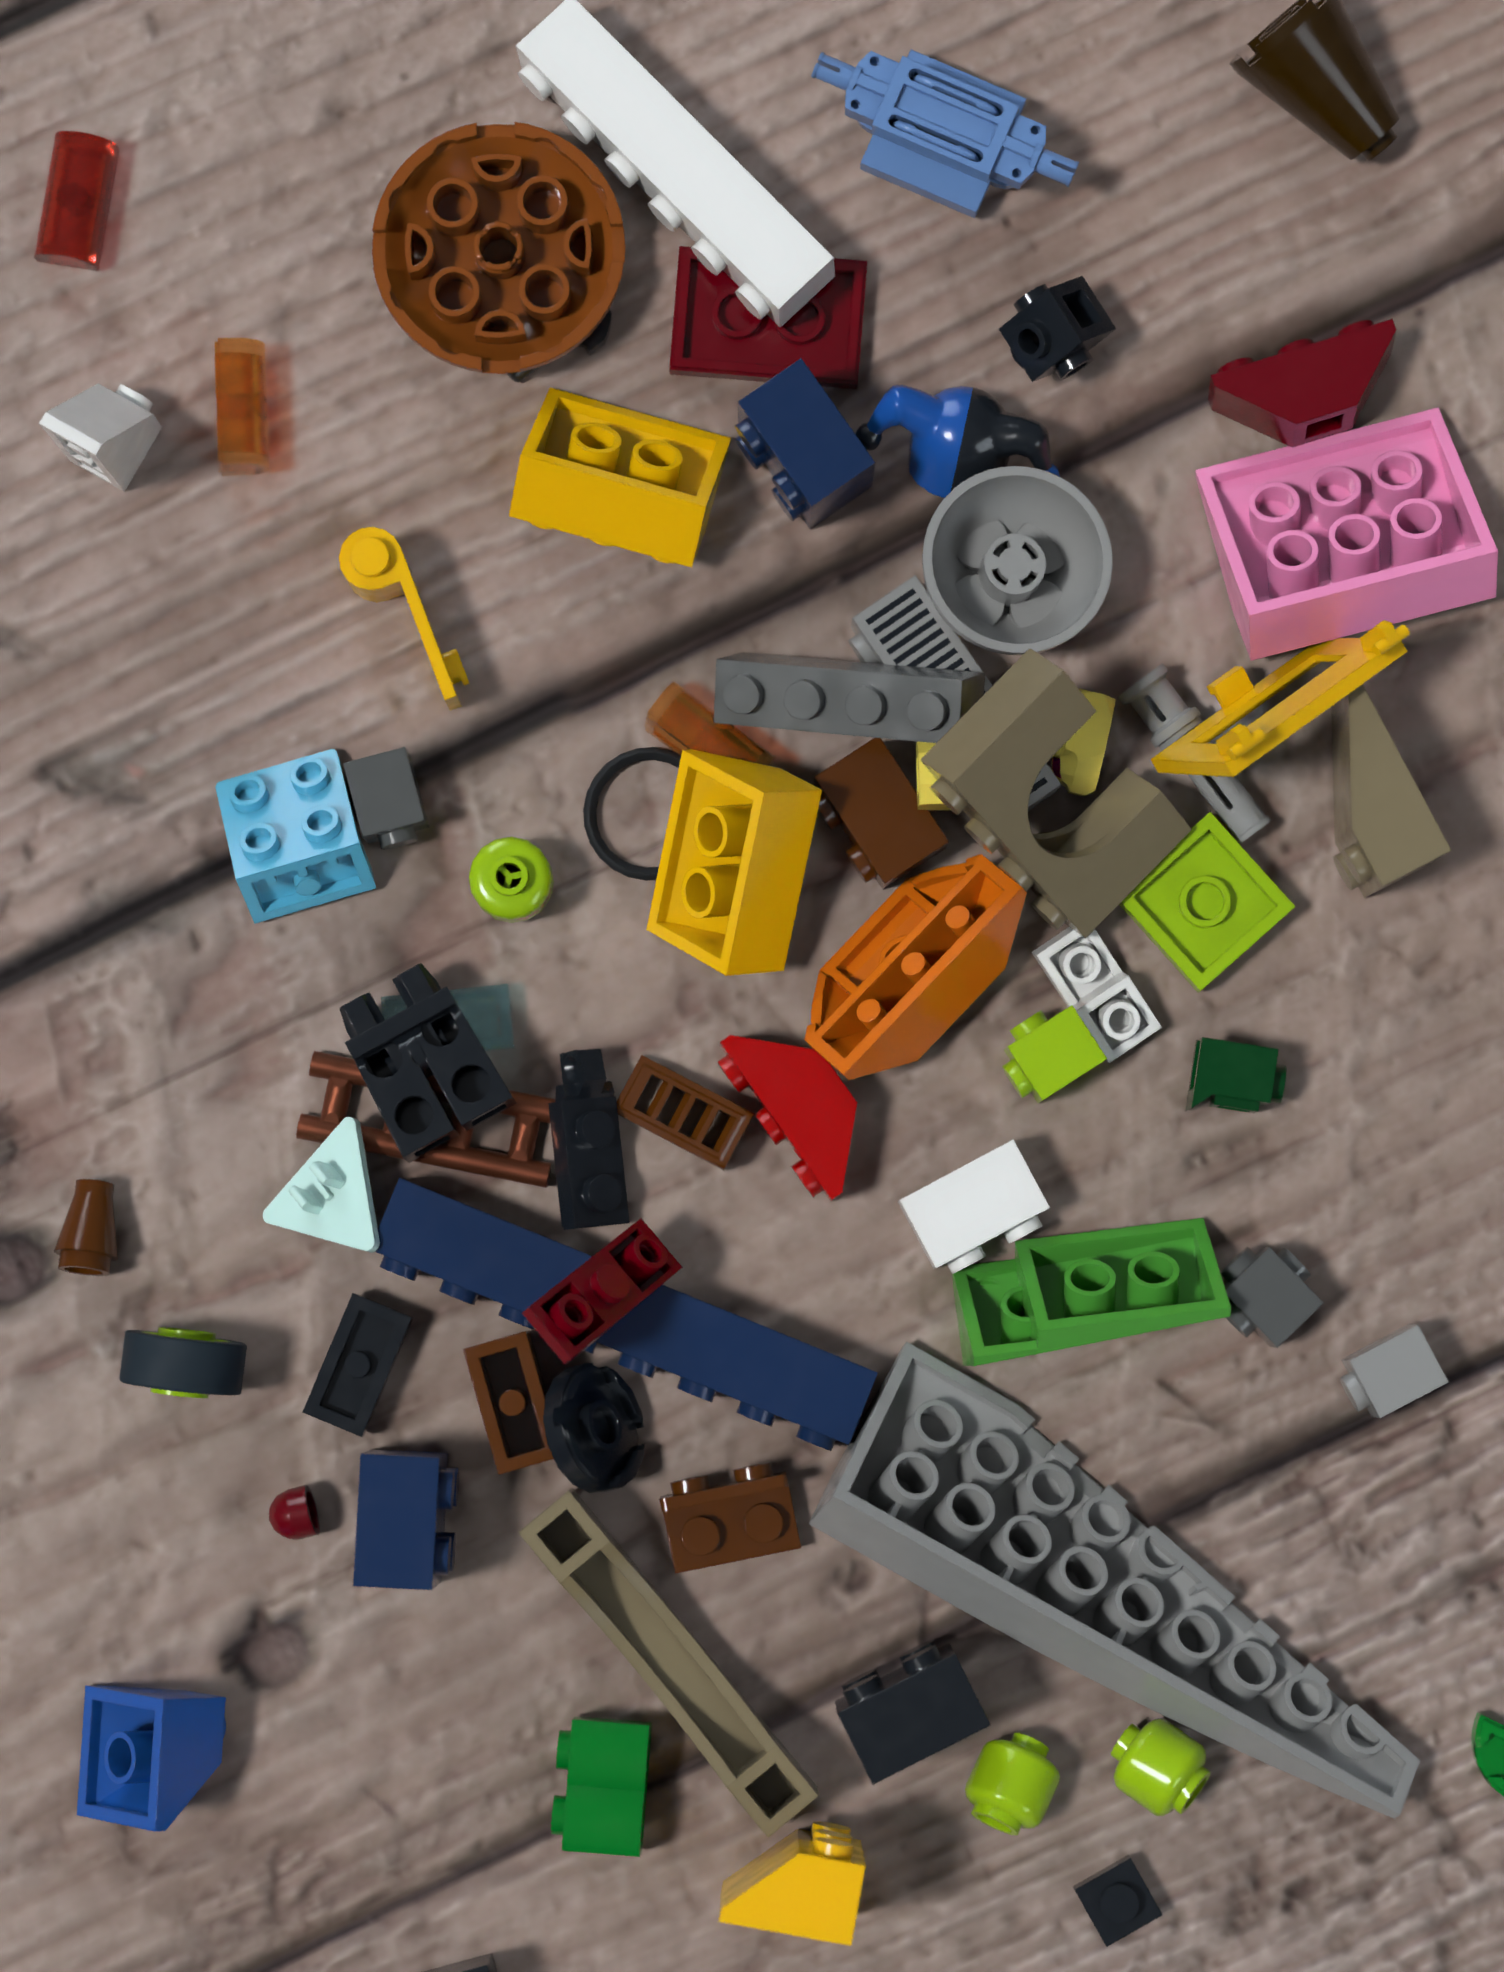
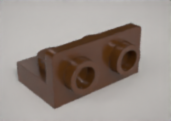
M771 1462L734 1469L735 1481L710 1486L708 1475L670 1482L672 1494L661 1496L659 1500L664 1515L675 1574L800 1549L801 1543L786 1471L773 1474Z

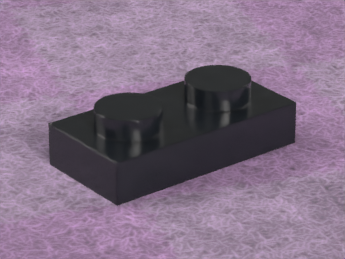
M352 1293L303 1409V1413L363 1437L408 1333L413 1317Z

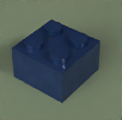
M802 358L738 401V424L735 425V429L739 436L735 440L744 456L756 470L765 465L773 477L771 479L775 487L771 491L780 507L792 521L801 516L808 527L812 529L872 487L875 461Z
M371 1449L360 1454L353 1586L433 1590L442 1582V1575H449V1571L454 1570L455 1532L444 1531L446 1509L452 1510L453 1506L457 1507L459 1468L448 1467L449 1453Z

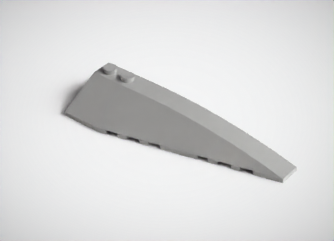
M908 1342L903 1345L850 1444L835 1468L809 1525L1024 1645L1161 1715L1270 1766L1394 1819L1400 1816L1420 1760L1360 1706L1357 1704L1348 1706L1328 1688L1327 1683L1329 1679L1311 1663L1304 1667L1279 1645L1277 1640L1280 1636L1261 1619L1254 1622L1232 1603L1235 1596L1156 1526L1147 1528L1126 1509L1125 1505L1128 1503L1126 1499L1110 1485L1103 1489L1076 1465L1079 1458L1060 1441L1053 1445L1031 1425L1035 1419L1017 1403Z

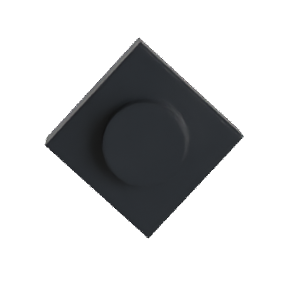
M1129 1855L1073 1886L1106 1947L1163 1915Z

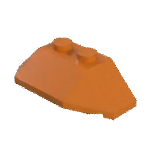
M982 854L967 858L966 863L943 866L907 878L819 970L812 1001L811 1025L807 1026L804 1040L848 1080L918 1061L1005 970L1027 895L1026 891Z

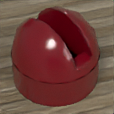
M308 1485L287 1489L273 1500L269 1508V1521L278 1534L292 1540L319 1535L318 1512Z

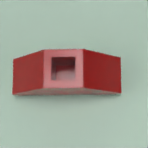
M729 1035L722 1040L720 1046L726 1053V1056L717 1062L738 1093L750 1087L763 1108L754 1114L775 1145L787 1139L801 1160L791 1167L811 1196L814 1198L824 1191L829 1200L832 1201L841 1195L857 1101L830 1063L811 1048Z

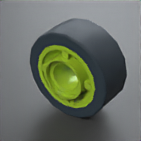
M158 1327V1332L127 1330L124 1336L119 1380L125 1384L151 1388L150 1392L179 1397L208 1398L209 1394L240 1395L247 1345L242 1342L216 1338L215 1333L169 1327Z

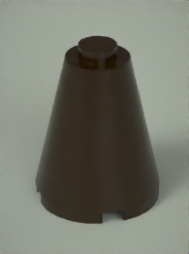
M1306 0L1296 1L1248 43L1255 54L1247 62L1239 55H1236L1229 63L1238 75L1350 160L1362 153L1366 160L1370 161L1397 138V135L1391 128L1398 122L1399 116L1342 0H1318L1315 3L1312 0L1308 2Z

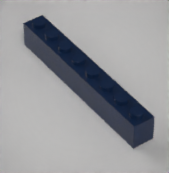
M402 1178L398 1179L379 1225L380 1246L375 1251L384 1255L379 1267L413 1281L416 1280L419 1270L443 1279L439 1289L440 1292L471 1305H475L479 1294L502 1303L499 1316L533 1330L534 1327L522 1312L592 1257L589 1254ZM665 1285L660 1286L584 1350L593 1354L597 1343L621 1352L617 1364L632 1371L653 1378L657 1367L681 1376L677 1389L709 1402H713L716 1392L740 1401L736 1413L772 1427L776 1416L800 1425L796 1434L797 1438L832 1451L836 1440L847 1445L850 1444L878 1372Z

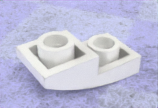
M1068 927L1032 951L1037 962L1068 1007L1073 1005L1103 1051L1108 1063L1162 1028L1129 975L1121 970L1096 930L1085 939Z

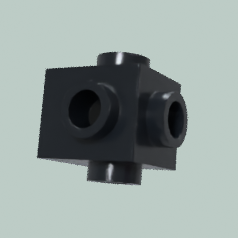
M1080 276L1050 288L1043 284L1026 293L1014 303L1018 313L1000 327L999 331L1010 346L1014 360L1025 370L1031 381L1034 382L1054 373H1057L1059 378L1064 380L1082 370L1093 360L1088 351L1112 333L1116 327L1085 278Z

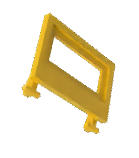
M1383 620L1360 638H1337L1310 645L1254 686L1243 666L1233 667L1206 686L1210 694L1216 696L1222 709L1151 758L1154 767L1158 773L1234 777L1404 655L1407 650L1402 640L1410 635L1409 629L1403 624L1395 629L1391 622ZM1320 662H1336L1248 726L1238 724L1216 740V744L1208 743Z

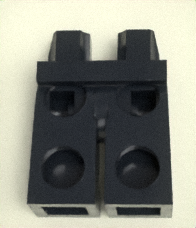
M422 963L406 970L392 980L407 1006L406 1009L385 1020L370 992L340 1007L346 1031L351 1038L344 1043L353 1057L402 1157L408 1163L459 1136L428 1077L435 1076L461 1126L466 1131L517 1104L448 987L446 986L441 989L437 980Z

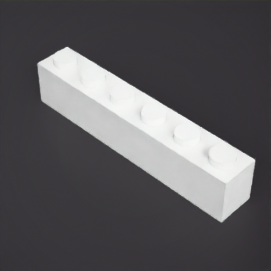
M564 0L516 45L522 68L518 75L525 86L541 101L550 96L565 111L561 118L574 136L586 145L593 139L609 155L604 161L622 184L628 188H631L635 183L640 186L652 199L648 206L656 218L672 232L680 227L695 242L691 249L699 261L716 276L724 271L739 286L735 291L738 299L756 318L761 320L767 314L781 328L835 277L834 257L577 0Z

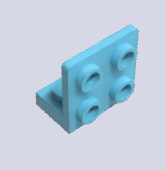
M329 749L243 774L216 784L215 788L235 878L254 924L376 889L373 871L357 830L341 761L335 749Z

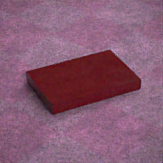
M679 246L669 365L670 375L767 382L802 358L822 387L857 389L868 261L834 258L835 277L780 328L767 314L760 320L741 303L735 293L739 286L724 271L720 272L717 276L714 275L699 261L691 247Z

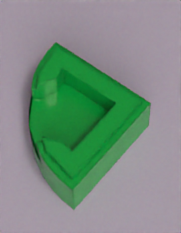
M1477 1712L1471 1735L1474 1760L1486 1782L1495 1791L1504 1796V1725Z

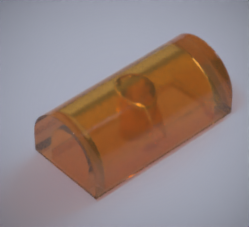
M218 338V342L214 344L218 472H221V476L254 475L267 472L270 468L265 343L249 338Z
M674 681L663 691L647 712L644 726L645 731L680 755L682 750L693 749L772 766L776 759L774 754L736 726L714 723V710Z

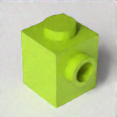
M1073 1005L1049 1020L1043 1011L1040 1010L1012 1028L1010 1033L1016 1041L1004 1049L1010 1061L1004 1064L1002 1068L1022 1098L1032 1093L1036 1101L1040 1103L1104 1062L1107 1058Z

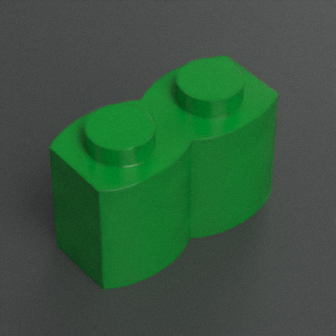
M575 1716L572 1719L571 1731H559L556 1769L568 1770L566 1796L554 1795L551 1834L563 1835L562 1851L640 1857L644 1836L652 1722Z

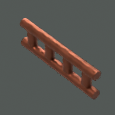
M314 1051L309 1076L328 1079L321 1117L301 1113L296 1138L323 1143L347 1116L353 1085L367 1087L353 1058ZM435 1076L428 1077L440 1102L449 1104ZM509 1090L517 1104L499 1113L515 1117L508 1154L470 1147L474 1128L466 1131L461 1126L452 1109L450 1119L459 1136L417 1158L413 1162L547 1188L551 1163L534 1160L533 1155L540 1122L550 1124L548 1103L555 1102V1099ZM385 1121L383 1129L361 1125L365 1152L405 1160Z

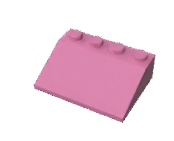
M1439 407L1337 433L1296 447L1287 446L1195 470L1196 481L1232 611L1251 661L1368 631L1383 620L1395 624L1496 598L1498 550Z

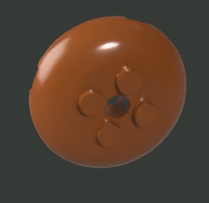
M515 122V125L492 124L477 126V123L468 124L447 131L424 144L401 165L388 183L380 199L372 229V255L375 279L382 299L399 327L412 341L434 357L453 366L481 373L505 374L535 369L563 357L579 346L598 327L611 308L622 280L625 264L626 244L620 208L610 185L598 167L581 150L559 135L540 127ZM495 240H508L517 247L514 259L511 262L492 264L486 262L483 258L485 248Z

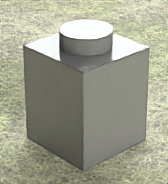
M1408 1324L1341 1359L1348 1374L1340 1377V1381L1349 1400L1358 1412L1367 1408L1371 1417L1382 1418L1448 1383L1419 1325Z

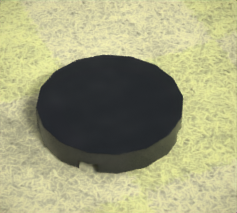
M583 1363L569 1367L553 1379L545 1396L543 1415L547 1445L557 1467L572 1485L588 1493L607 1492L624 1487L636 1477L644 1459L645 1443L638 1445L637 1429L644 1427L642 1410L632 1389L617 1371L607 1366L598 1368L593 1365L594 1363Z

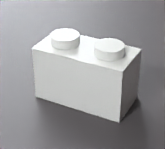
M1014 1139L898 1201L933 1269L947 1263L952 1274L986 1257L981 1244L1003 1233L1010 1244L1042 1227L1043 1225L1037 1214L1050 1208Z

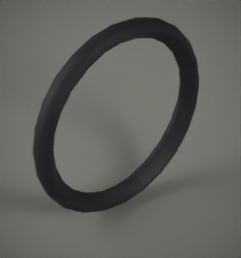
M657 747L636 748L622 753L606 763L593 778L586 793L583 808L584 828L589 842L599 858L613 870L630 878L649 881L656 880L659 867L646 868L632 865L616 856L603 841L597 826L596 809L599 796L605 784L616 772L627 765L639 761H661L679 768L680 754Z

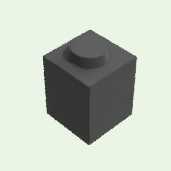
M406 747L343 763L362 837L368 844L379 841L381 850L405 846L418 840L416 831L429 828L413 763Z

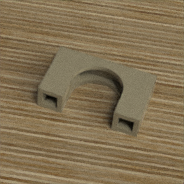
M1029 648L920 760L937 779L930 787L933 793L955 814L959 815L964 810L971 820L964 828L971 837L991 854L997 849L1004 857L997 865L998 868L1022 886L1025 891L1030 888L1037 897L1030 903L1033 909L1054 929L1058 930L1065 923L1086 939L1192 828L1161 790L1126 768L1070 824L1053 832L1032 834L1028 820V802L1038 774L1050 758L1089 720L1096 710L1063 669Z

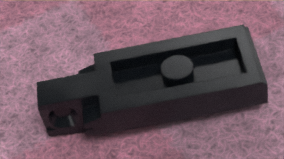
M601 1049L573 1050L560 1054L563 1085L556 1086L555 1102L548 1103L561 1225L564 1230L628 1224L630 1220L616 1096H614L615 1092L612 1082L606 1081Z

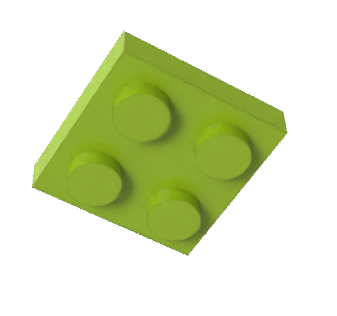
M1211 812L1194 825L1192 830L1119 904L1198 993L1296 907Z

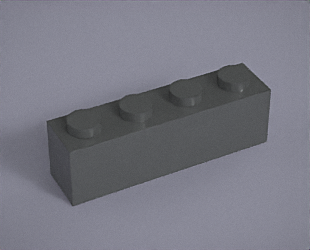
M741 652L716 659L714 723L937 743L984 695L985 673Z

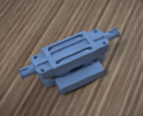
M912 49L907 57L902 56L899 63L870 51L858 62L856 67L821 52L818 57V63L815 64L812 78H817L846 91L845 115L857 120L861 128L873 134L861 160L860 170L972 218H976L990 185L1002 189L1016 188L1020 190L1032 177L1033 173L1036 172L1069 187L1079 165V161L1071 160L1045 148L1046 126L1021 115L1026 98Z

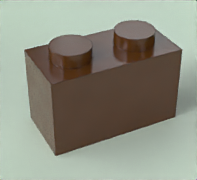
M873 738L814 777V786L822 789L818 813L830 830L841 825L854 845L846 850L845 853L865 883L875 878L881 888L885 889L947 848L948 839L928 810H918L917 792L881 738Z
M530 1330L463 1349L498 1475L554 1459L547 1445L543 1423L547 1390Z

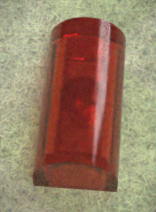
M59 131L55 133L34 258L37 262L99 271L120 151L117 144L113 141L77 131Z

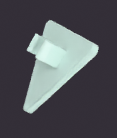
M345 1117L265 1208L263 1220L266 1223L370 1253L375 1252L379 1248L380 1240L361 1124L358 1119Z

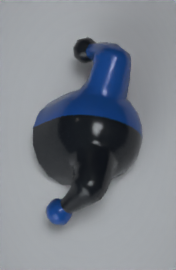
M905 385L892 386L879 401L868 423L862 424L855 433L865 449L872 451L879 446L882 440V432L890 427L901 425L912 432L909 446V473L919 486L929 493L945 498L963 481L976 474L998 467H1007L1009 458L1012 455L1027 457L1035 468L1048 471L1060 477L1058 468L1051 462L1047 428L1033 419L1006 412L996 398L974 387L958 386L947 388L936 395H931Z

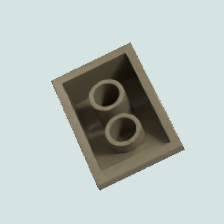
M1362 684L1331 706L1335 844L1340 851L1333 859L1347 887L1350 890L1359 887L1362 895L1366 898L1430 865L1452 850Z

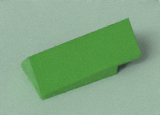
M1204 1218L1015 1241V1259L971 1264L952 1274L963 1366H978L1231 1316V1305Z

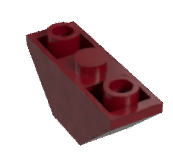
M1389 319L1374 324L1372 320H1361L1344 327L1335 337L1315 343L1312 339L1296 340L1282 347L1277 355L1258 361H1253L1249 357L1230 361L1220 367L1216 374L1210 376L1208 393L1210 407L1212 411L1290 447H1296L1350 430L1358 419L1391 356L1397 330L1394 321Z
M640 1218L530 1305L522 1314L562 1362L567 1364L610 1330L683 1267L643 1219Z

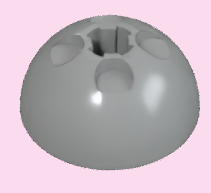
M1007 466L986 470L968 478L955 487L943 499L933 514L926 531L922 552V568L926 588L934 607L946 624L959 636L975 646L1007 655H1023L1029 648L1037 653L1047 651L1062 645L1077 635L1090 623L1103 604L1109 589L1113 568L1112 548L1108 531L1103 519L1091 501L1078 488L1063 478L1048 471L1024 466ZM997 571L1000 578L1007 582L1006 586L997 579L995 574L993 575V572ZM1029 574H1030L1029 579H1028L1024 584L1021 585V582H1023L1024 580H1026L1027 577H1028Z

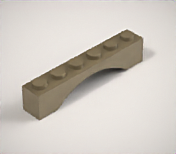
M573 1488L569 1489L518 1532L557 1581L601 1628L690 1737L724 1785L768 1838L819 1796L816 1784Z

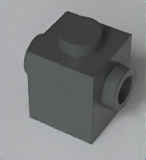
M1247 1247L1221 1271V1275L1227 1280L1224 1286L1231 1305V1316L1225 1318L1246 1338L1255 1331L1269 1347L1278 1348L1324 1303L1304 1283L1311 1276V1273L1286 1248H1283L1276 1254L1270 1247H1262L1254 1254Z

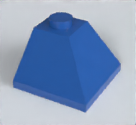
M86 1685L77 1815L154 1832L166 1831L222 1763L223 1738L226 1732V1697L187 1690Z

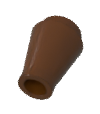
M93 1179L76 1180L75 1193L54 1249V1253L60 1255L59 1270L88 1276H107L110 1274L111 1261L118 1260L113 1205L114 1184Z

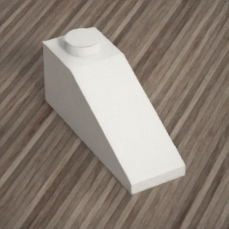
M98 383L48 410L39 422L70 462L124 492L162 428L154 414L149 412L153 403L143 395L120 384L115 393Z

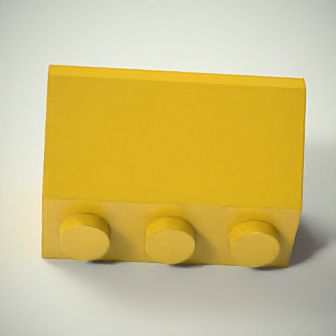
M550 387L520 454L509 517L527 521L538 528L555 529L588 538L602 546H616L651 556L663 563H677L692 568L706 531L731 438Z
M693 749L682 750L646 930L725 976L784 971L822 789L781 768Z
M814 1821L811 1831L796 1829L723 1881L720 1896L719 1922L851 1946L866 1866L861 1840L852 1839L853 1837L850 1836L851 1828L828 1822Z

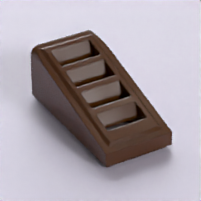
M643 1055L639 1058L617 1100L619 1116L725 1171L754 1116V1113ZM651 1076H654L663 1082L646 1114L634 1109L649 1079ZM675 1087L685 1094L667 1126L657 1121ZM697 1099L707 1104V1107L691 1137H688L679 1131ZM720 1111L730 1118L714 1148L711 1149L703 1145L702 1142Z

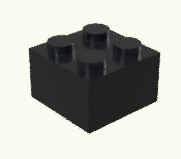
M934 1640L927 1641L899 1656L903 1667L881 1678L877 1670L872 1669L841 1686L844 1697L835 1701L837 1714L873 1785L991 1725L950 1643L938 1649Z

